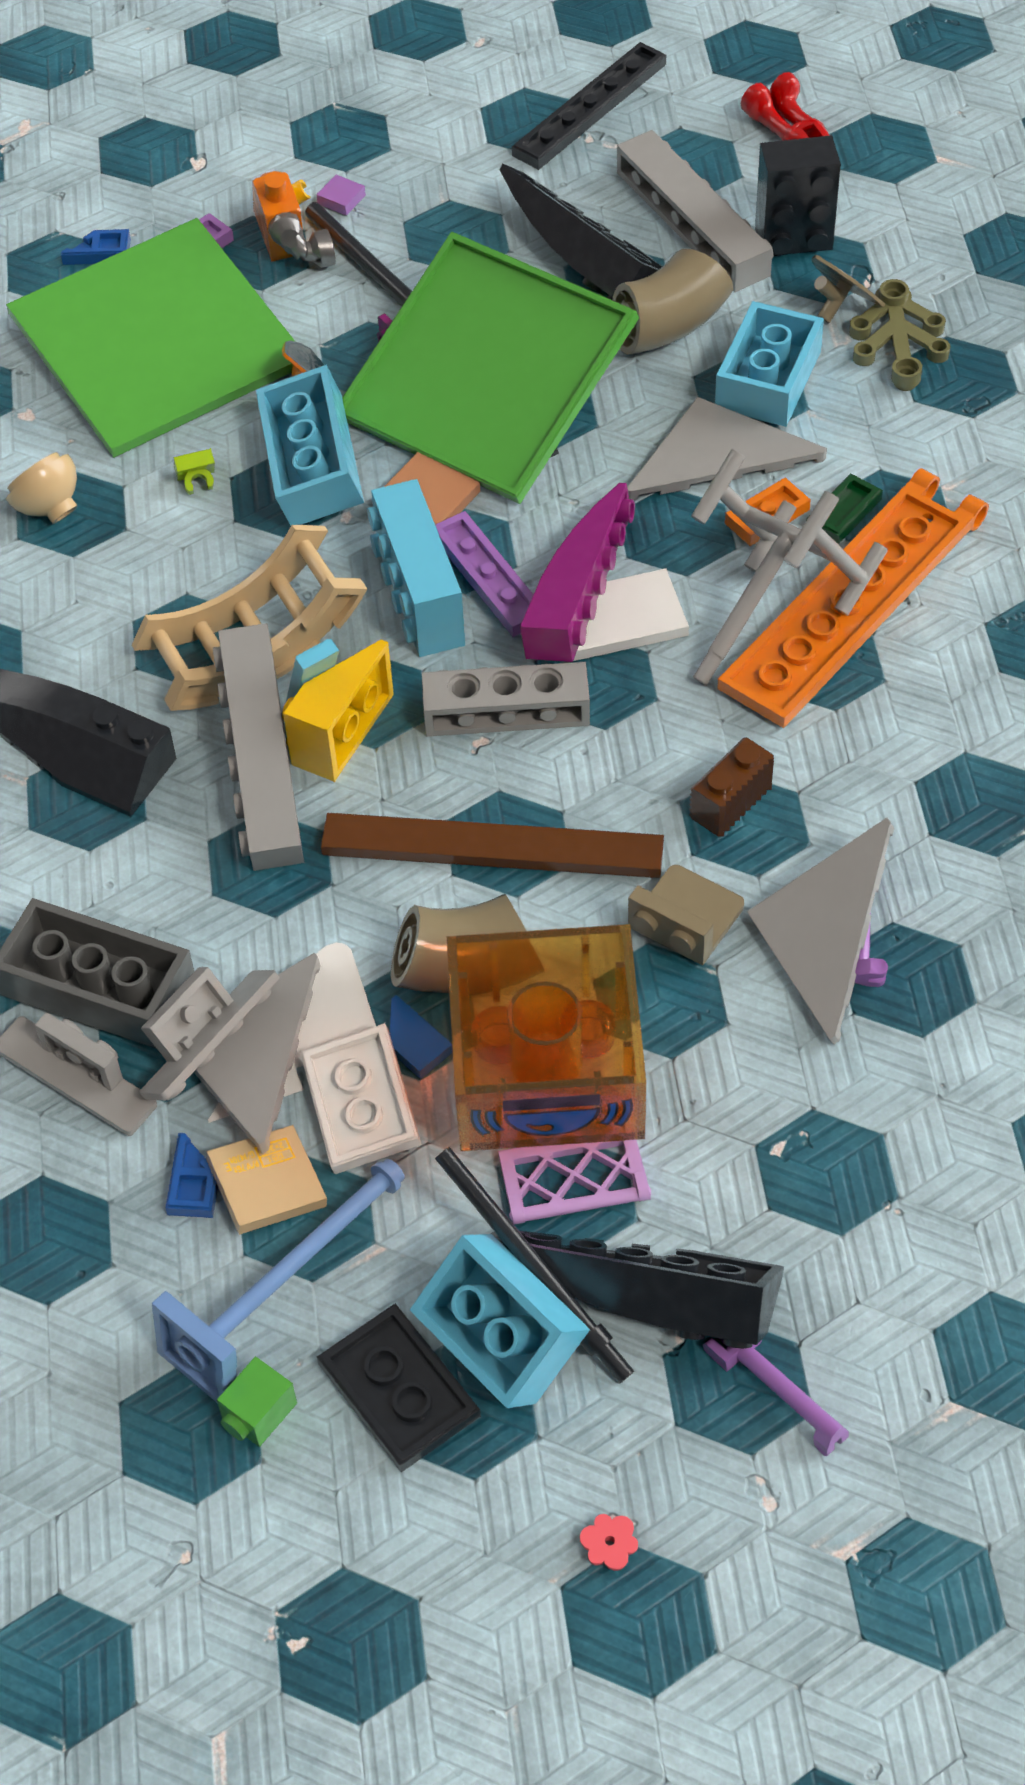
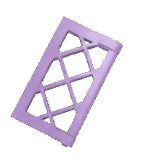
M633 1127L498 1151L510 1208L509 1217L514 1225L525 1223L526 1221L602 1207L651 1200V1188L648 1185ZM623 1146L625 1155L617 1162L599 1152V1150ZM580 1153L586 1154L574 1170L554 1160V1158ZM592 1158L613 1169L601 1186L580 1175ZM540 1162L528 1179L516 1172L515 1165ZM547 1167L567 1177L556 1194L535 1183ZM619 1174L632 1180V1188L615 1191L608 1190ZM574 1182L595 1193L594 1195L562 1199ZM530 1190L548 1200L549 1203L524 1207L522 1199Z

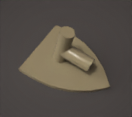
M818 255L812 257L813 265L824 275L815 280L814 287L828 298L817 315L818 317L824 318V321L830 323L849 291L882 307L885 306L883 301L854 278Z

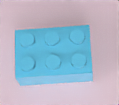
M752 301L716 375L715 404L753 419L787 427L821 353L824 318Z
M492 1234L462 1235L410 1308V1311L506 1408L536 1404L590 1331L561 1300Z

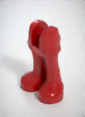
M791 72L779 75L772 83L770 91L764 84L755 83L744 92L741 98V109L751 119L760 122L777 134L782 141L830 136L821 121L809 116L797 104L796 100L800 93V83ZM780 115H782L787 121H789L792 124V126L789 123H787Z

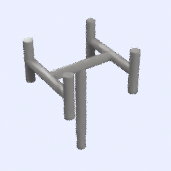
M731 449L691 517L705 525L719 500H721L760 539L744 564L747 568L754 571L755 574L693 676L694 679L706 686L721 661L726 657L783 561L794 568H798L806 553L810 551L837 566L851 581L834 609L848 616L888 551L883 545L874 542L859 566L822 529L839 501L838 497L828 491H824L802 529L788 523L797 508L785 500L782 501L774 516L750 506L729 486L745 459L744 455L734 449Z

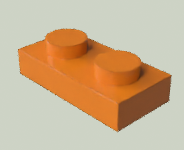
M785 477L745 502L758 510L774 516L782 501L785 500L797 508L788 522L790 523L810 510L811 499ZM731 510L726 512L725 524L749 546L759 541L760 537Z

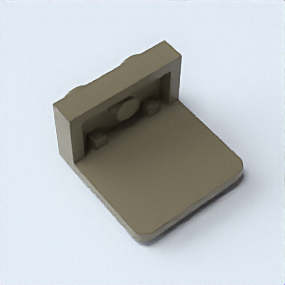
M672 865L651 892L637 885L628 897V927L703 966L743 911L744 899L742 896L680 865Z

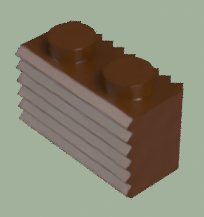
M742 738L690 788L691 803L689 805L691 808L689 810L691 813L689 816L691 819L716 836L723 837L725 831H730V826H735V821H740V816H745L746 811L751 810L752 805H756V800H761V795H766L767 790H772L774 755L749 738Z

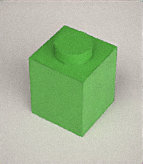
M255 1356L217 1399L222 1416L221 1425L237 1440L243 1441L245 1438H248L260 1447L297 1405L293 1383Z

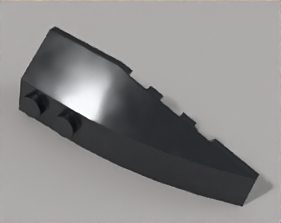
M502 163L499 170L513 197L533 227L560 257L584 276L582 283L599 293L603 290L608 294L606 298L613 300V295L618 285L646 278L663 267L626 240L622 241L610 234V229L583 215V211L558 198L556 193L524 172Z
M0 669L1 738L11 746L15 744L24 751L27 758L37 767L41 765L49 771L53 779L62 787L132 817L177 759L169 727L70 686L32 675Z
M519 1231L571 1295L578 1300L620 1316L676 1330V1335L681 1338L690 1340H701L705 1336L723 1339V1344L733 1348H751L752 1344L758 1345L768 1333L783 1277L784 1266L677 1248L676 1255L657 1256L650 1252V1245L633 1243L631 1247H620L613 1251L607 1250L604 1240L589 1238L575 1239L570 1241V1245H561L562 1237L560 1235ZM492 1232L491 1234L508 1249V1247L503 1243L499 1236L495 1232Z

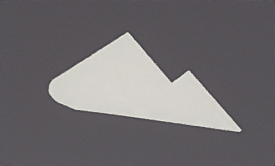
M336 942L327 945L316 953L321 967L319 973L315 976L312 986L313 995L306 1020L302 1021L298 1035L299 1044L292 1069L288 1071L284 1084V1097L304 1090L296 1068L304 1066L300 1052L376 1026L352 950L343 943ZM218 1103L208 1122L210 1123L230 1115Z

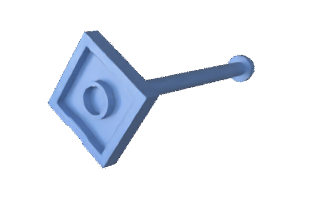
M390 1159L375 1163L371 1167L373 1177L209 1326L167 1291L163 1292L152 1302L157 1353L217 1403L220 1395L237 1377L236 1348L224 1338L384 1191L393 1194L399 1190L401 1182L405 1179L402 1169Z

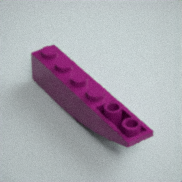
M618 483L592 507L557 549L542 574L520 626L526 659L573 662L578 647L585 644L589 620H594L596 615L597 599L599 595H604L607 574L609 570H614L616 551L618 546L624 545L627 523H632L634 519L635 503L633 499H629L627 483Z

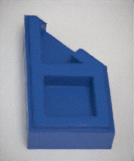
M129 229L93 230L83 237L84 242L73 249L66 248L61 252L63 265L96 264L129 249L131 241Z
M395 995L391 998L390 1037L396 1057L418 1078L422 1079L453 1053V1044L400 997Z
M178 1133L165 1207L167 1215L213 1218L218 1185L206 1158L191 1143V1139L185 1133Z

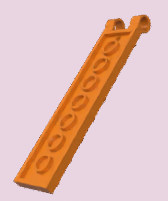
M923 468L918 469L910 481L843 549L859 566L874 542L888 549L850 614L845 616L834 609L851 580L837 566L830 562L718 678L717 689L780 727L785 728L970 530L975 531L979 528L987 515L989 504L969 494L953 512L931 500L939 487L940 478Z

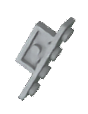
M198 967L141 1027L167 1061L140 1090L139 1093L145 1100L165 1101L179 1095L186 1086V1079L196 1069L206 1065L214 1057V1049L224 1038L233 1035L243 1025L242 1019L253 1007L260 1005L270 996V988L280 978L276 971H251L229 994L208 967Z
M46 1012L35 1024L24 1016H20L0 1036V1055L127 1136H132L157 1108L156 1100H145L139 1093L141 1089L123 1079L117 1060L119 1058L117 1052L102 1040L94 1042L86 1037L82 1030L68 1019L60 1021Z

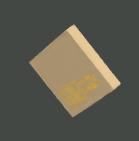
M294 1125L271 1131L269 1150L264 1154L257 1149L249 1138L207 1151L206 1160L239 1235L326 1207V1194Z

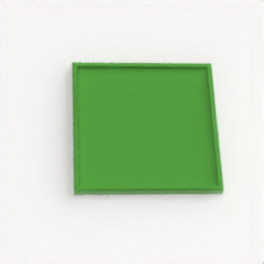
M198 218L192 219L6 304L10 317L113 458L292 373L293 364L282 356V347L285 342L295 340Z
M451 231L342 397L347 423L414 455L419 452L480 482V486L521 504L638 321V313L636 310Z

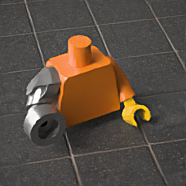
M278 171L267 172L259 178H255L252 181L253 210L271 262L289 257H294L298 260L301 257L303 261L314 262L321 268L335 265L334 247L327 229L312 232L308 241L304 238L299 204L311 198L303 190L307 187L306 183L300 179L291 184L288 174Z

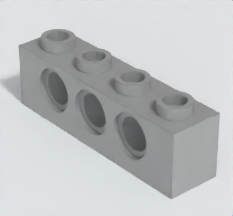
M586 662L422 672L426 737L590 726V699Z

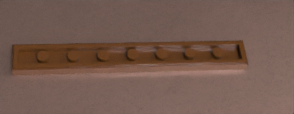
M327 813L321 850L322 855L661 878L664 835Z

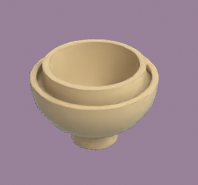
M57 452L52 453L20 474L7 487L10 493L6 497V501L16 511L29 516H47L52 524L57 523L78 507L72 499L76 488L77 474L76 466L69 454L60 456Z

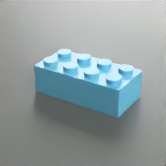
M327 364L256 389L275 499L289 524L302 525L364 503L342 394Z
M414 479L371 490L373 507L367 508V514L372 531H376V534L370 535L371 546L375 557H382L384 561L380 563L385 585H392L394 591H391V598L396 614L403 613L405 619L402 620V628L406 642H414L419 657L465 646L462 592L418 480Z

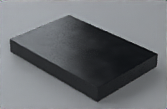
M396 1303L317 1356L318 1365L401 1473L481 1417L479 1407Z

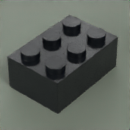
M832 135L760 143L755 231L761 238L766 239L773 249V256L833 250L841 163Z

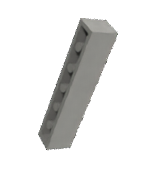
M650 130L617 145V174L691 249L710 256L727 271L732 279L734 292L771 276L773 249L766 239L761 238L751 228L749 222L746 219H742L731 208L728 201L722 199L710 187L709 183L690 167L686 160H682L671 149L667 141H663L653 130Z
M268 624L219 630L220 647H213L216 672L224 671L225 682L218 683L221 708L229 707L230 719L223 720L226 744H234L236 755L228 756L231 780L239 781L241 793L233 794L237 819L245 818L246 831L238 832L242 857H251L254 871L304 863Z

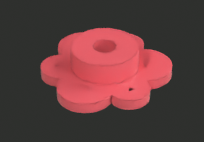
M600 1514L595 1518L594 1525L585 1527L580 1533V1543L583 1548L588 1550V1560L593 1565L604 1563L607 1568L618 1571L627 1565L628 1555L634 1554L638 1550V1540L632 1536L634 1532L633 1522L626 1516H616L611 1519L607 1514ZM611 1541V1542H613L614 1544H613V1545H607L606 1542Z

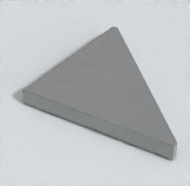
M697 397L627 487L629 499L637 500L638 495L660 491L661 495L690 489L691 484L713 480L731 449L745 456L743 463L732 479L735 480L742 478V475L754 471L764 470V473L794 468L795 463L814 460L816 463L823 462L826 459L827 448Z
M885 818L747 911L833 1044L840 1041V1028L845 1009L849 1006L857 975L855 970L859 954L864 948L871 921L870 912L875 892L879 890L886 863L885 854L889 838L893 836L894 827L888 818Z
M315 953L278 974L280 978L270 988V996L246 1014L242 1019L243 1025L233 1035L222 1040L214 1049V1057L206 1065L194 1071L196 1076L262 1154L269 1150V1137L273 1123L277 1121L285 1093L284 1084L288 1071L292 1069L299 1044L298 1035L302 1021L306 1020L313 995L312 986L315 976L319 973L321 967L318 956Z

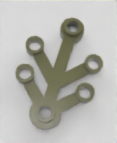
M890 279L884 281L875 293L885 303V306L882 307L875 303L862 315L855 316L850 320L849 335L855 340H865L858 342L854 346L853 361L859 366L872 365L875 361L876 351L892 339L895 361L892 364L891 380L897 389L910 391L921 381L922 364L918 359L911 357L908 339L927 349V358L934 363L947 361L950 353V343L943 338H936L944 333L946 319L942 314L931 312L912 301V294L905 282L898 279ZM888 313L889 321L871 335L872 324ZM904 313L922 322V329L905 320Z

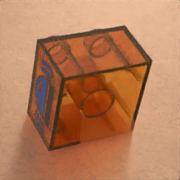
M630 924L446 936L454 1084L460 1152L645 1139L647 1082Z

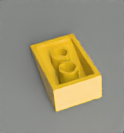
M380 639L302 685L295 697H290L287 700L282 711V719L285 722L286 744L289 747L291 765L333 782L336 781L394 695L387 641Z

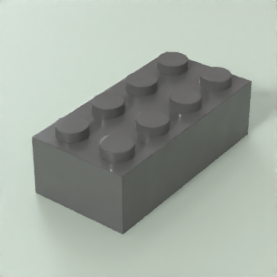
M35 898L30 900L0 949V995L153 1048L156 1047L141 1027L194 972L190 950Z

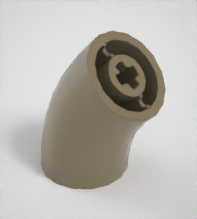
M681 249L675 252L671 259L652 275L637 281L618 285L612 301L636 310L639 316L638 321L620 347L621 351L628 355L656 349L689 335L705 324L721 308L733 291L732 279L727 271L716 260L705 253L694 249Z
M503 894L492 900L461 908L442 909L418 905L412 906L403 919L395 942L391 961V981L395 987L421 992H466L499 986L523 978L545 966L506 894Z

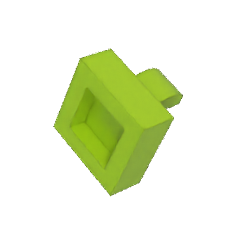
M211 448L173 457L177 481L184 480V487L189 495L194 494L192 481L198 477L206 481L208 490L213 489L214 478L211 473L215 472V461Z

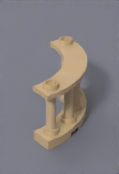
M292 524L286 536L271 556L255 572L232 589L214 599L188 609L164 614L145 615L131 646L134 651L158 649L175 677L164 699L170 711L190 710L219 704L218 683H224L225 676L224 671L216 672L213 647H220V642L214 633L240 620L244 627L262 624L254 612L277 594L294 619L281 632L270 638L277 679L293 670L296 656L321 643L320 639L334 625L339 629L343 626L359 605L367 591V587L361 578L334 577L317 551L328 533L325 526ZM306 565H308L322 586L307 607L304 606L290 585V582ZM199 639L214 664L188 669L175 646Z

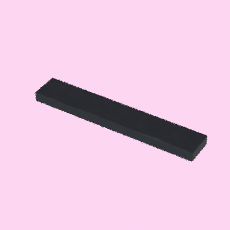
M639 42L512 146V156L537 170L541 169L666 65L667 55Z

